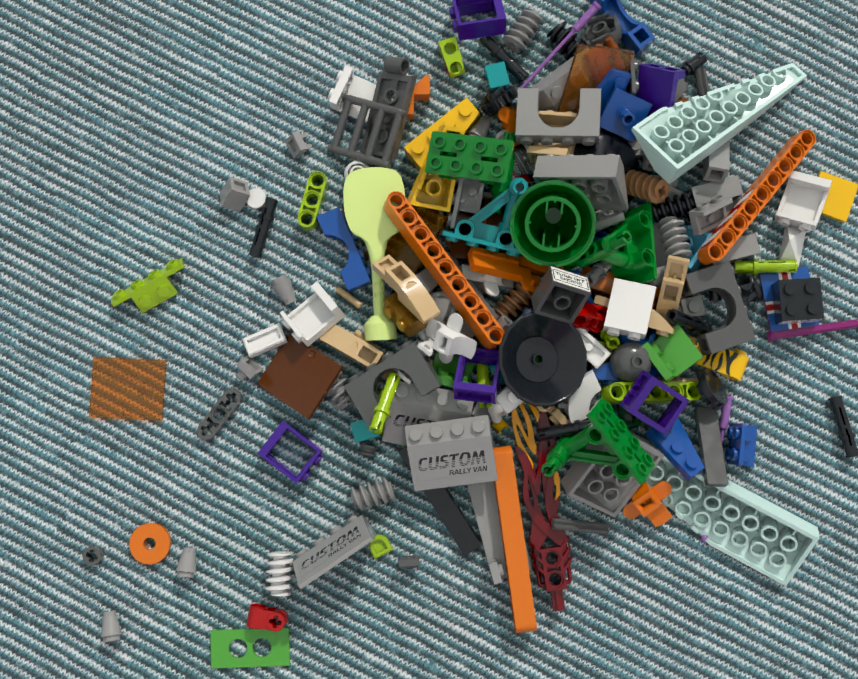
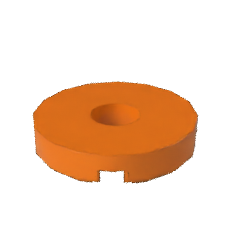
M147 523L140 525L133 531L130 537L129 548L137 561L142 564L152 565L167 557L172 540L170 533L164 526L156 523ZM148 538L155 540L156 544L153 549H149L146 546Z

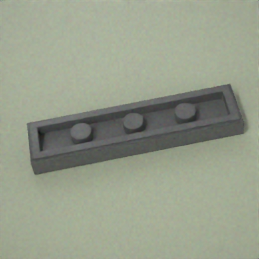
M697 406L694 412L701 460L705 467L703 469L705 486L726 487L728 480L717 410H713L711 407Z

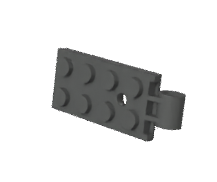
M386 57L384 61V70L386 72H379L372 101L407 110L408 115L417 77L406 75L410 67L407 58ZM395 94V99L392 101L391 97ZM370 109L360 152L365 154L378 112ZM385 114L373 156H383L395 115ZM407 116L406 118L403 117L390 159H397Z

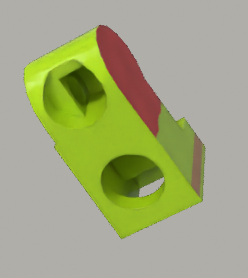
M456 37L438 41L437 47L442 56L448 77L453 78L465 74Z

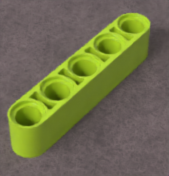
M634 382L612 383L602 389L601 398H604L610 404H620ZM663 382L689 399L688 403L699 400L702 397L696 388L698 384L696 382ZM655 385L652 389L654 397L649 393L642 404H670L674 396L672 397L668 392ZM611 389L615 391L616 398L612 395Z

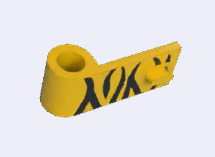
M690 336V340L702 354L698 340ZM726 349L714 354L704 355L695 364L704 368H710L728 379L740 382L749 358L744 351Z

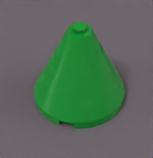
M543 181L529 187L517 199L511 212L510 234L513 243L526 259L537 265L560 267L570 264L579 259L588 250L595 236L596 215L591 201L578 187L564 181Z

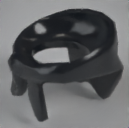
M747 273L742 275L737 285L741 288L743 302H761L764 297L753 274Z

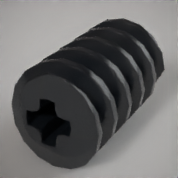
M567 21L556 25L546 36V38L550 37V43H556L555 48L572 31V27L565 29ZM574 33L561 48L560 54H567L565 57L566 61L587 46H580L583 41L582 39L575 40L578 33Z
M692 190L689 197L685 192H682L681 199H679L677 194H674L673 201L667 196L665 203L661 202L655 205L651 202L657 223L662 218L676 216L678 219L679 214H681L683 219H686L687 212L696 208Z

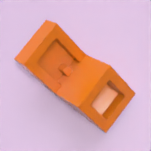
M425 75L415 85L406 120H414V101H430V75Z

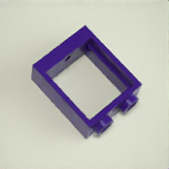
M452 0L453 7H449L450 18L454 19L452 21L453 32L458 34L459 41L506 34V15L502 0ZM493 11L494 18L461 22L460 16Z
M476 347V352L472 359L463 355L459 356L453 384L454 399L496 404L501 378L498 366L499 350ZM467 362L496 366L492 385L463 382Z
M642 370L619 405L666 435L673 427L680 413L685 410L689 399ZM655 385L674 396L657 422L638 411Z
M282 421L257 454L297 484L300 481L305 482L311 472L308 470L313 464L315 466L318 465L324 457L321 455L324 450L287 421ZM287 431H290L315 451L298 475L270 454Z

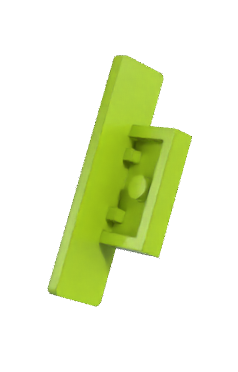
M182 258L178 260L173 259L161 270L155 269L150 272L147 278L131 283V287L116 291L111 298L112 306L115 307L132 298L140 311L144 313L178 294L168 276L184 268V261Z

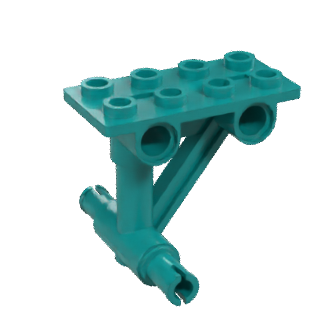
M512 178L508 189L470 219L460 220L456 225L455 232L444 229L442 235L446 236L445 240L458 242V239L465 240L466 245L478 247L479 244L486 245L487 250L498 252L499 249L506 250L507 255L519 257L520 252L514 246L512 238L510 242L504 244L500 242V236L503 233L510 234V216L513 206L520 195L528 189V182L523 178ZM506 204L503 220L500 222L499 227L482 223ZM461 224H469L471 231L468 234L461 233L459 230Z

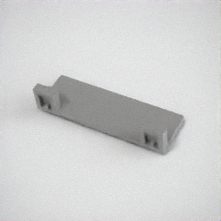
M494 482L467 485L494 585L502 583V579L507 578ZM526 547L528 567L530 572L532 571V565Z

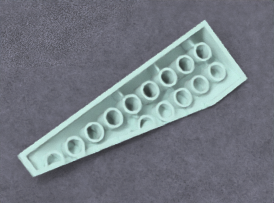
M791 63L773 69L771 73H762L757 75L756 78L744 79L739 84L735 85L732 83L709 91L704 96L699 97L697 95L689 101L677 102L672 107H662L636 124L631 130L654 171L670 184L746 128L802 82L807 75L795 64Z

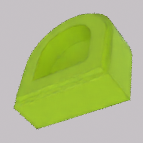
M377 534L374 540L369 543V549L374 559L393 550L388 538L382 534Z

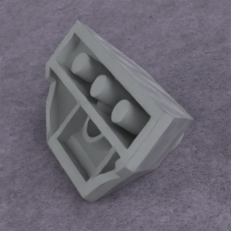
M587 46L531 87L539 88V111L568 112L580 104V88L595 87L583 53L589 50Z

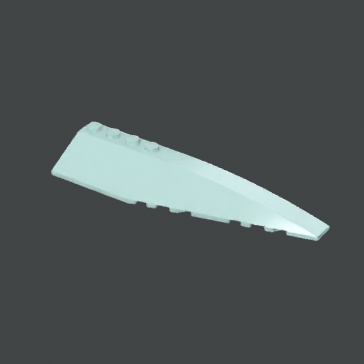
M640 437L646 442H648L650 445L655 447L657 450H659L651 441L643 437ZM665 456L646 479L651 488L661 481H667L671 484V494L662 499L661 502L673 510L679 519H683L689 524L694 532L699 533L701 536L707 535L708 537L705 541L710 546L784 586H787L819 540L817 526L728 480L726 487L705 486L702 471L690 481H687Z

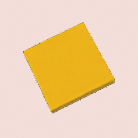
M820 171L817 177L832 180L821 215L845 223L852 207L858 184Z

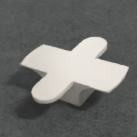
M462 264L464 277L468 280L483 282L484 289L490 296H498V285L513 288L512 280L470 270V265Z
M457 313L449 316L447 326L432 319L426 327V336L434 340L432 348L439 352V359L446 364L452 361L454 354L472 359L476 352L477 342L460 333L463 319Z

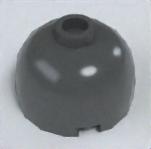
M604 13L591 19L588 22L589 27L586 30L583 28L581 31L582 40L590 49L597 43L603 44L605 48L607 46L605 39L610 36L613 37L615 43L619 44L622 39L623 29L615 14L610 16L609 13Z
M624 342L618 345L611 352L609 359L613 375L623 382H635L642 370L650 373L653 365L648 351L643 347V344L637 342Z

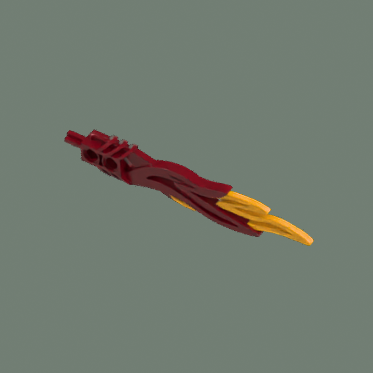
M522 402L519 407L526 422L528 437L523 429L516 408L511 411V420L517 446H514V450L523 470V501L532 519L530 540H528V544L532 546L533 551L529 550L534 558V562L531 561V565L535 567L538 586L545 588L547 592L550 591L553 611L565 610L562 589H567V584L572 581L570 567L572 555L569 556L571 547L570 545L567 546L569 534L567 535L564 530H553L551 528V520L559 518L557 513L560 502L559 473L555 471L553 476L546 477L543 474L547 470L543 473L541 472V467L546 463L548 455L547 440L540 441L537 449L532 423ZM529 404L537 421L538 428L551 427L546 413L538 411L536 406ZM516 424L529 450L538 456L536 472L533 462L521 442ZM554 439L548 440L550 452L555 447ZM541 480L545 510L549 523L543 517L537 501ZM528 481L532 491L533 506L529 497ZM554 486H556L555 499L553 498ZM547 536L558 544L541 547ZM550 552L556 554V560L553 563L546 561V556ZM566 570H567L568 580H566V575H565V571H566ZM540 572L543 574L544 583H541ZM553 573H557L560 576L559 581L555 584L549 581V577Z

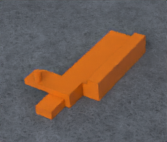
M473 246L467 254L471 271L521 282L522 287L530 292H535V286H538L541 281L540 276L531 274L530 269L519 266V257Z

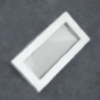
M785 226L778 260H797L799 267L806 232L799 230L796 226Z

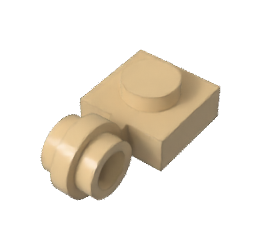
M536 406L539 411L548 412L551 415L549 420L555 426L571 423L555 406Z

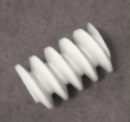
M275 551L267 554L268 557L273 558L272 561L267 562V565L272 566V569L266 571L272 577L265 579L266 582L271 583V586L265 587V590L271 592L270 595H291V592L286 589L292 586L290 582H287L292 579V575L287 572L293 570V567L288 565L293 562V558L288 556L293 554V552Z

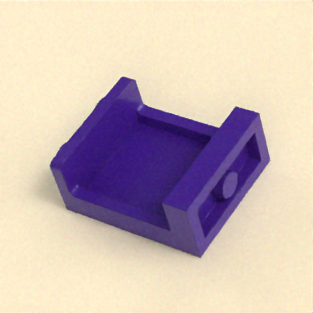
M654 63L639 65V91L635 96L652 104L646 118L662 107L667 106L669 108L674 106L678 79L685 78L686 70Z

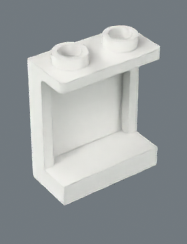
M793 171L788 177L783 197L775 213V221H778L777 223L782 226L789 227L792 225L804 232H815L831 188L832 180Z
M614 278L603 331H607V334L611 336L625 335L628 336V339L634 341L645 339L656 286Z
M317 281L311 286L315 291L313 295L287 315L284 311L280 312L284 318L281 322L288 330L293 329L292 336L298 343L303 341L307 347L346 316Z

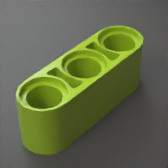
M320 171L310 174L298 213V223L306 231H312L317 227V216L321 214L328 189V180L325 174ZM318 178L324 180L320 186L313 185L314 181ZM312 197L318 198V202L315 205H309L308 201ZM305 217H313V220L310 224H303V219Z

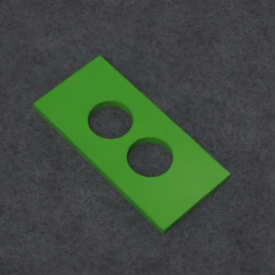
M283 627L280 631L275 632L252 628L210 630L211 669L290 666L289 627ZM264 638L270 642L271 651L268 655L259 656L254 652L253 645L257 639ZM235 639H241L247 644V652L242 657H235L230 652V644Z

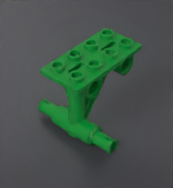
M433 131L425 172L445 179H473L492 185L490 192L493 195L492 200H494L508 189L512 178L516 156L513 151L516 139L515 133L510 132L508 134L509 132H504L503 139ZM503 206L493 214L498 213V215H502Z
M644 203L624 213L625 220L620 221L615 226H610L608 236L595 242L592 241L588 250L579 259L562 266L563 269L570 271L578 266L586 267L597 261L612 264V273L618 279L642 284L656 280L657 268L651 203Z
M601 398L586 415L591 423L586 425L583 431L576 435L562 437L555 447L551 449V452L546 457V463L541 467L542 473L547 470L543 475L551 477L568 460L613 466L612 471L615 477L620 480H626L633 476L641 485L646 481L655 464L651 455L646 453L640 446L639 440L629 432L625 422L615 414L611 404L606 402L604 398ZM588 444H602L608 452L582 448Z

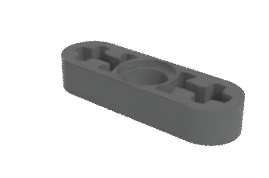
M226 390L199 424L197 434L201 439H213L242 402V394L238 390ZM229 394H236L235 398L237 401L231 402L228 407H231L230 411L227 407L221 405L222 402L224 404L228 403L230 400ZM219 408L225 411V417L222 420H217L214 415L215 411ZM210 418L214 423L219 424L218 427L216 425H213L210 428V431L212 432L211 435H204L205 431L203 427H209L212 422L208 421Z

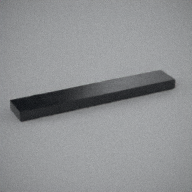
M405 446L398 453L411 471L407 446ZM447 488L423 491L464 556L482 546L483 543Z

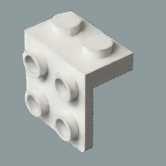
M345 65L343 71L340 70L337 75L335 89L332 88L328 95L331 109L341 113L344 104L342 100L344 94L372 101L376 84L354 75L353 68ZM352 104L349 116L357 120L361 106ZM370 109L368 110L365 123L368 121Z

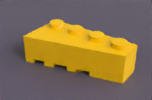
M465 98L404 147L405 155L420 172L428 154L432 132L438 131L440 126L446 125L465 129L464 135H467V132L479 120V111L468 98Z
M444 125L439 127L438 132L464 135L465 129ZM426 156L407 200L414 206L450 212L456 180L445 179L435 174H427L425 172Z

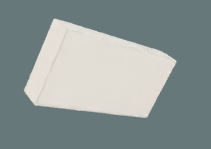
M280 323L243 338L250 358L288 343Z

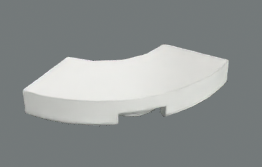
M593 370L584 375L581 386L568 399L567 409L571 423H574L575 420L582 421L587 418L586 415L590 411L589 407L592 398L602 390Z

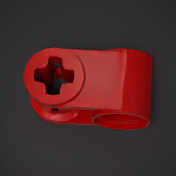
M586 302L574 320L573 326L595 333L601 332L608 308Z
M250 604L246 626L252 629L280 631L287 624L289 616L283 609L268 607L262 604ZM276 616H278V620L281 621L279 624H277V620L274 619Z

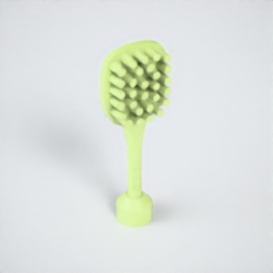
M369 167L352 171L345 179L343 190L344 212L348 226L355 236L365 242L371 263L374 316H371L364 324L365 341L397 339V325L392 319L386 317L383 310L385 283L373 270L372 263L385 257L389 239L399 232L385 213L383 205L391 192L399 191L405 196V189L399 173L393 169L383 167ZM390 201L393 206H399L396 202Z

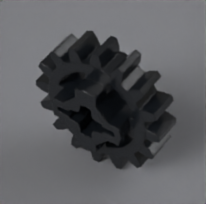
M514 85L508 88L503 86L496 88L482 98L484 102L480 103L476 109L481 117L487 114L492 116L498 115L499 108L504 106L510 107L513 104L511 100L518 96V92Z

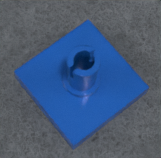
M614 87L600 114V127L633 142L635 136L631 129L646 118L652 104L620 88Z

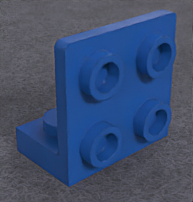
M745 423L730 424V427L727 429L729 447L725 450L727 464L754 467L757 426L746 425Z

